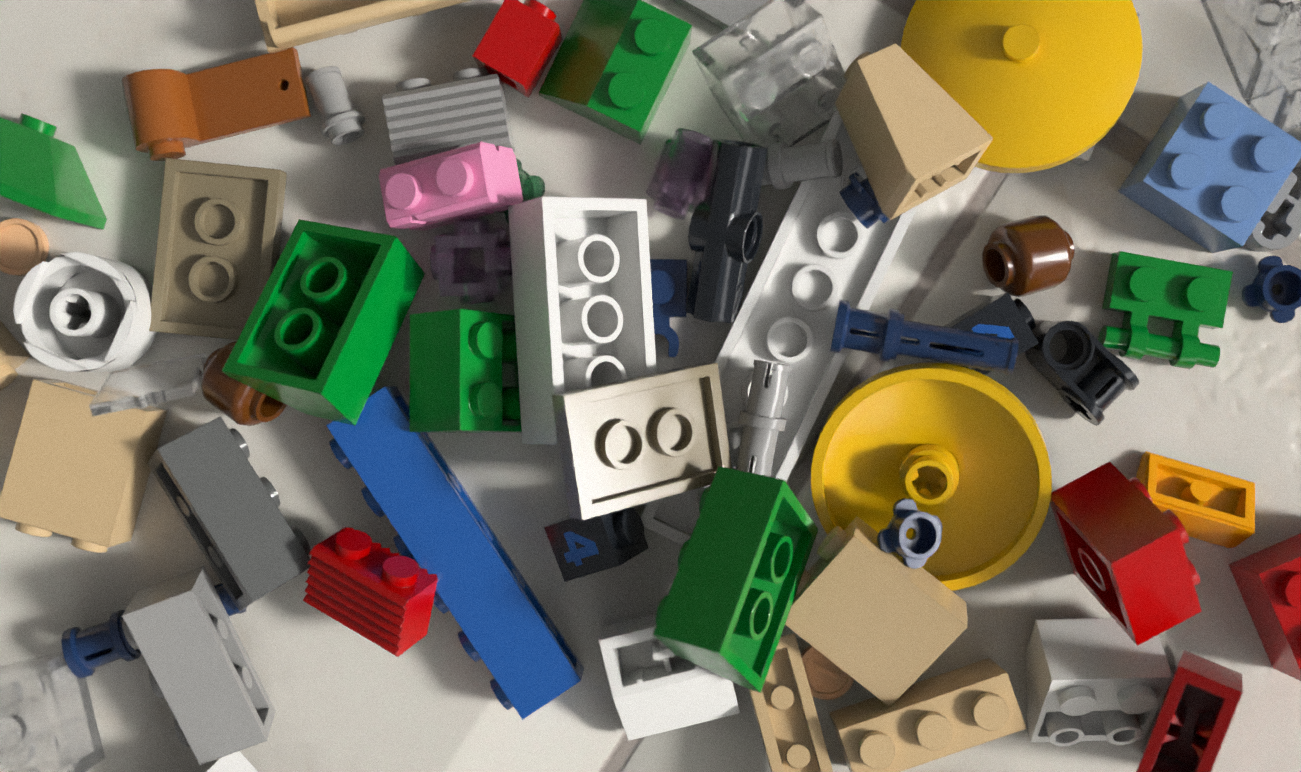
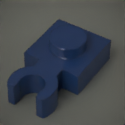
M650 259L654 335H662L667 339L669 344L668 356L675 358L679 351V339L676 332L670 327V318H686L687 259Z

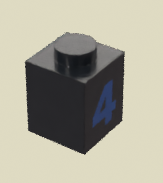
M1009 293L993 296L943 326L1009 339L1011 337L1018 338L1017 356L1039 343L1031 331L1036 327L1031 312L1020 299L1016 298L1013 300ZM943 344L944 346H948V347L960 348V349L971 350V351H977V352L980 351V350H975V349H969V348H963V347H958V346H952V345ZM965 367L968 369L975 370L984 375H987L988 373L992 372L987 370Z
M633 506L585 520L570 518V515L544 527L564 582L620 566L649 549L644 535L642 519Z

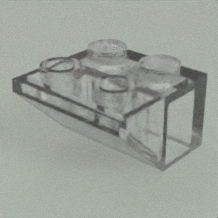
M769 0L692 51L713 97L742 141L759 144L762 147L768 148V150L771 143L786 142L789 147H792L828 124L837 108L835 102L847 81L844 78L845 73L823 15L805 0Z

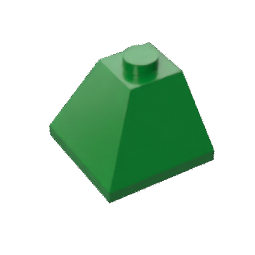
M21 113L18 123L0 117V196L55 217L103 230L107 218L75 146L53 138L57 127Z

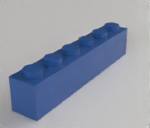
M385 386L368 397L355 426L337 421H332L326 425L334 437L329 441L331 450L346 469L355 468L366 485L361 489L366 503L378 517L381 518L386 515L398 534L393 539L400 554L416 561L421 569H427L428 574H437L438 581L433 603L443 614L448 611L451 612L462 629L458 632V638L463 648L475 662L480 659L483 660L494 677L490 680V685L495 696L505 709L509 710L514 707L523 720L582 680L584 667L428 433L409 432L410 406L396 386Z

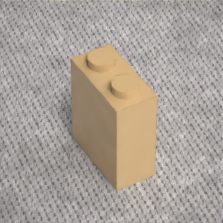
M33 380L0 495V517L17 522L15 529L19 532L40 537H50L53 532L72 537V546L91 552H107L109 547L131 541L151 472L147 463L158 447L168 410L62 380Z
M856 516L845 530L839 526L832 529L818 547L816 553L820 558L808 571L804 570L785 625L888 707H891L968 627L967 606L963 599L924 568H909L898 554L882 551L877 543L878 532Z

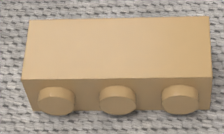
M990 658L914 683L891 707H888L877 697H873L829 712L850 772H901L1026 729L1008 673Z

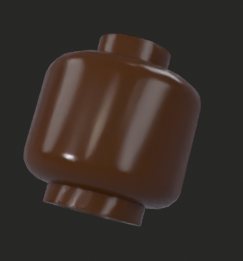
M1046 215L1031 216L1002 224L992 231L988 243L982 252V264L986 277L992 285L1000 288L1005 293H1009L1010 296L1024 297L1055 288L1064 282L1071 269L1075 248L1071 236L1062 229L1058 222Z
M237 341L228 343L224 347L212 352L204 364L201 379L202 395L210 405L235 423L244 426H253L272 421L285 410L286 404L227 376L222 371Z

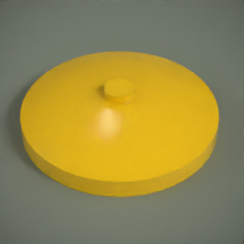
M916 0L907 18L901 40V49L994 138L975 167L999 173H1028L1049 169L1078 157L1101 140L1115 125L1134 92L1139 77L1143 47L1138 15L1131 0Z
M934 362L912 363L882 371L866 379L847 393L834 407L820 431L811 465V491L816 513L827 535L836 526L845 530L856 516L879 533L881 529L887 528L894 515L893 505L895 502L903 498L915 501L919 511L939 517L943 526L941 543L937 551L927 558V562L922 568L951 591L975 586L995 577L1014 564L1027 551L1041 530L1048 513L1052 491V472L1047 447L1035 419L1023 403L1007 388L984 374L962 366ZM909 528L906 532L908 539H911L913 536L912 528Z

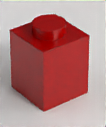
M504 0L473 54L476 64L479 68L487 69L488 75L498 74L502 83L529 98L563 40L559 24L554 22L557 17L556 14L536 0H525L524 3L518 0Z

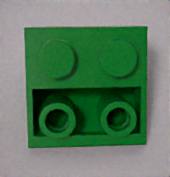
M467 309L410 314L409 432L522 433L515 315Z

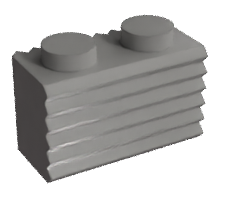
M468 68L455 72L453 74L454 82L431 86L430 80L426 78L409 79L396 84L397 92L382 95L395 165L478 142L494 144L495 147L512 148L514 152L515 147L504 87L499 75H488L485 68Z

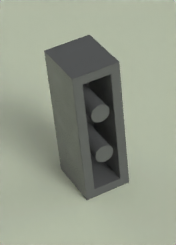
M220 416L157 448L147 464L240 612L309 569L311 565L308 564L310 560L308 555H310L311 549L301 530L294 525L289 526L278 509L280 498L272 483L265 477L259 478L248 461L250 451L242 435L235 428L228 429Z

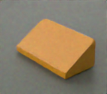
M1147 451L1142 455L1136 478L1142 482L1149 492L1153 503L1162 512L1169 509L1180 519L1189 537L1226 548H1234L1255 533L1254 482Z

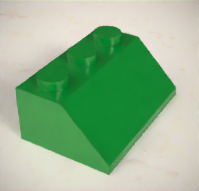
M299 219L222 371L227 376L305 414L355 426L425 276V272L396 236Z
M718 466L712 484L704 490L699 504L700 515L692 535L680 549L678 571L669 594L663 597L658 605L655 617L656 627L653 635L674 654L747 689L761 693L819 529L783 479Z

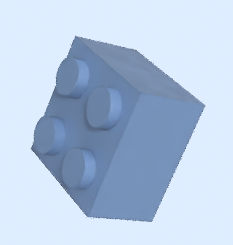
M1208 81L1180 96L1118 192L1211 253L1242 247L1300 160L1301 142Z

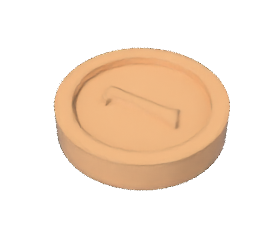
M11 218L0 222V271L10 275L26 276L33 267L43 261L46 262L49 254V242L41 227L31 221L20 218Z
M808 646L802 652L801 658L813 697L822 700H832L844 695L850 689L854 679L813 646Z

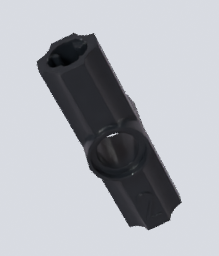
M714 139L704 200L699 202L694 210L688 234L689 246L691 250L696 251L686 312L693 315V318L708 322L733 323L740 311L747 265L756 256L763 234V217L757 211L768 148L762 147L759 144L727 139Z

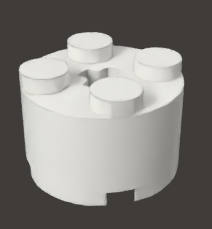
M82 252L65 253L48 262H41L33 267L23 278L14 300L13 312L15 323L21 326L27 341L23 343L29 353L48 367L67 372H113L128 369L148 351L157 332L149 331L153 287L138 270L121 261ZM87 308L91 311V316L86 314Z

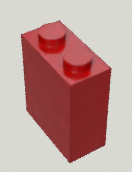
M1184 650L1136 772H1211L1243 694L1242 674Z

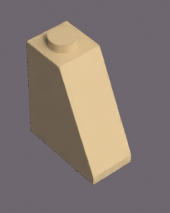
M896 43L873 54L865 52L859 55L845 71L844 78L847 81L835 104L881 210L890 220L967 179L994 139Z

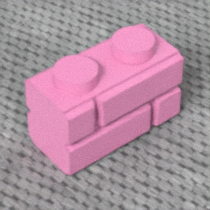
M478 142L380 170V175H378L386 221L390 228H409L410 230L425 231L493 214L494 211L508 210L509 206L522 203L523 201L516 156L513 149L503 146L495 147L494 144Z

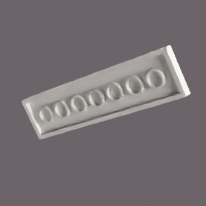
M837 107L819 143L828 142V140L832 139L839 142L843 158L842 175L837 178L825 177L802 180L740 307L735 322H733L714 362L718 363L732 469H736L744 427L738 421L740 411L747 410L754 359L772 362L768 386H770L773 364L780 363L792 366L788 376L781 415L782 418L787 419L785 431H778L771 470L772 477L783 479L785 482L789 478L850 350L842 348L839 353L830 352L839 301H849L851 308L869 310L919 206L917 205L892 220L889 219L885 224L879 220L868 229L854 216L842 199L839 191L851 183L849 176L852 173L858 172L863 179H866L867 175ZM755 456V460H754L753 472H752V473H754V471H755V465H756V459H757L756 456ZM708 486L647 502L640 516L644 527L683 545L692 535L700 515V499Z

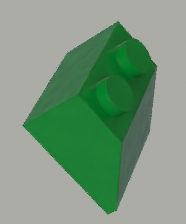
M583 0L538 94L641 145L690 45L692 25L642 0Z

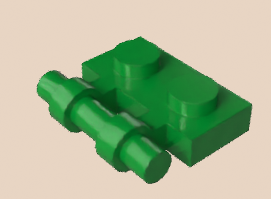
M1122 251L1112 253L1102 309L1124 313L1121 328L1108 325L1102 326L1098 341L1106 349L1117 350L1119 355L1124 358L1140 360L1145 355L1167 359L1173 367L1191 369L1194 365L1214 368L1219 362L1220 347L1200 342L1198 337L1199 327L1210 329L1223 328L1233 271ZM1148 318L1174 322L1172 336L1149 333L1147 328Z

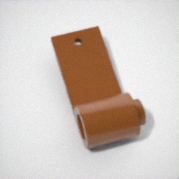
M293 47L281 52L267 53L189 74L172 69L143 70L128 74L121 81L135 150L149 153L150 160L165 161V158L179 159L186 155L185 148L311 117L298 51Z

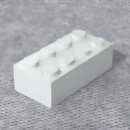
M539 197L508 207L522 444L559 445L552 395L657 373L646 199Z

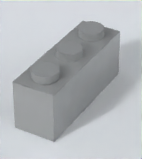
M205 567L193 569L137 590L122 615L125 637L132 648L141 651L149 667V680L154 693L160 699H166L175 717L174 725L178 739L183 746L191 747L199 765L267 741L275 709Z

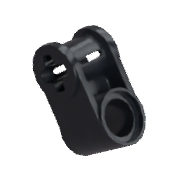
M1069 320L1047 321L1037 324L1031 330L1039 343L1025 351L1026 358L1059 391L1063 400L1077 414L1091 424L1098 426L1105 419L1103 412L1125 389L1132 391L1139 385V379L1122 360L1109 352L1079 322ZM1060 332L1065 337L1068 347L1063 359L1057 362L1050 354L1049 345L1054 334Z

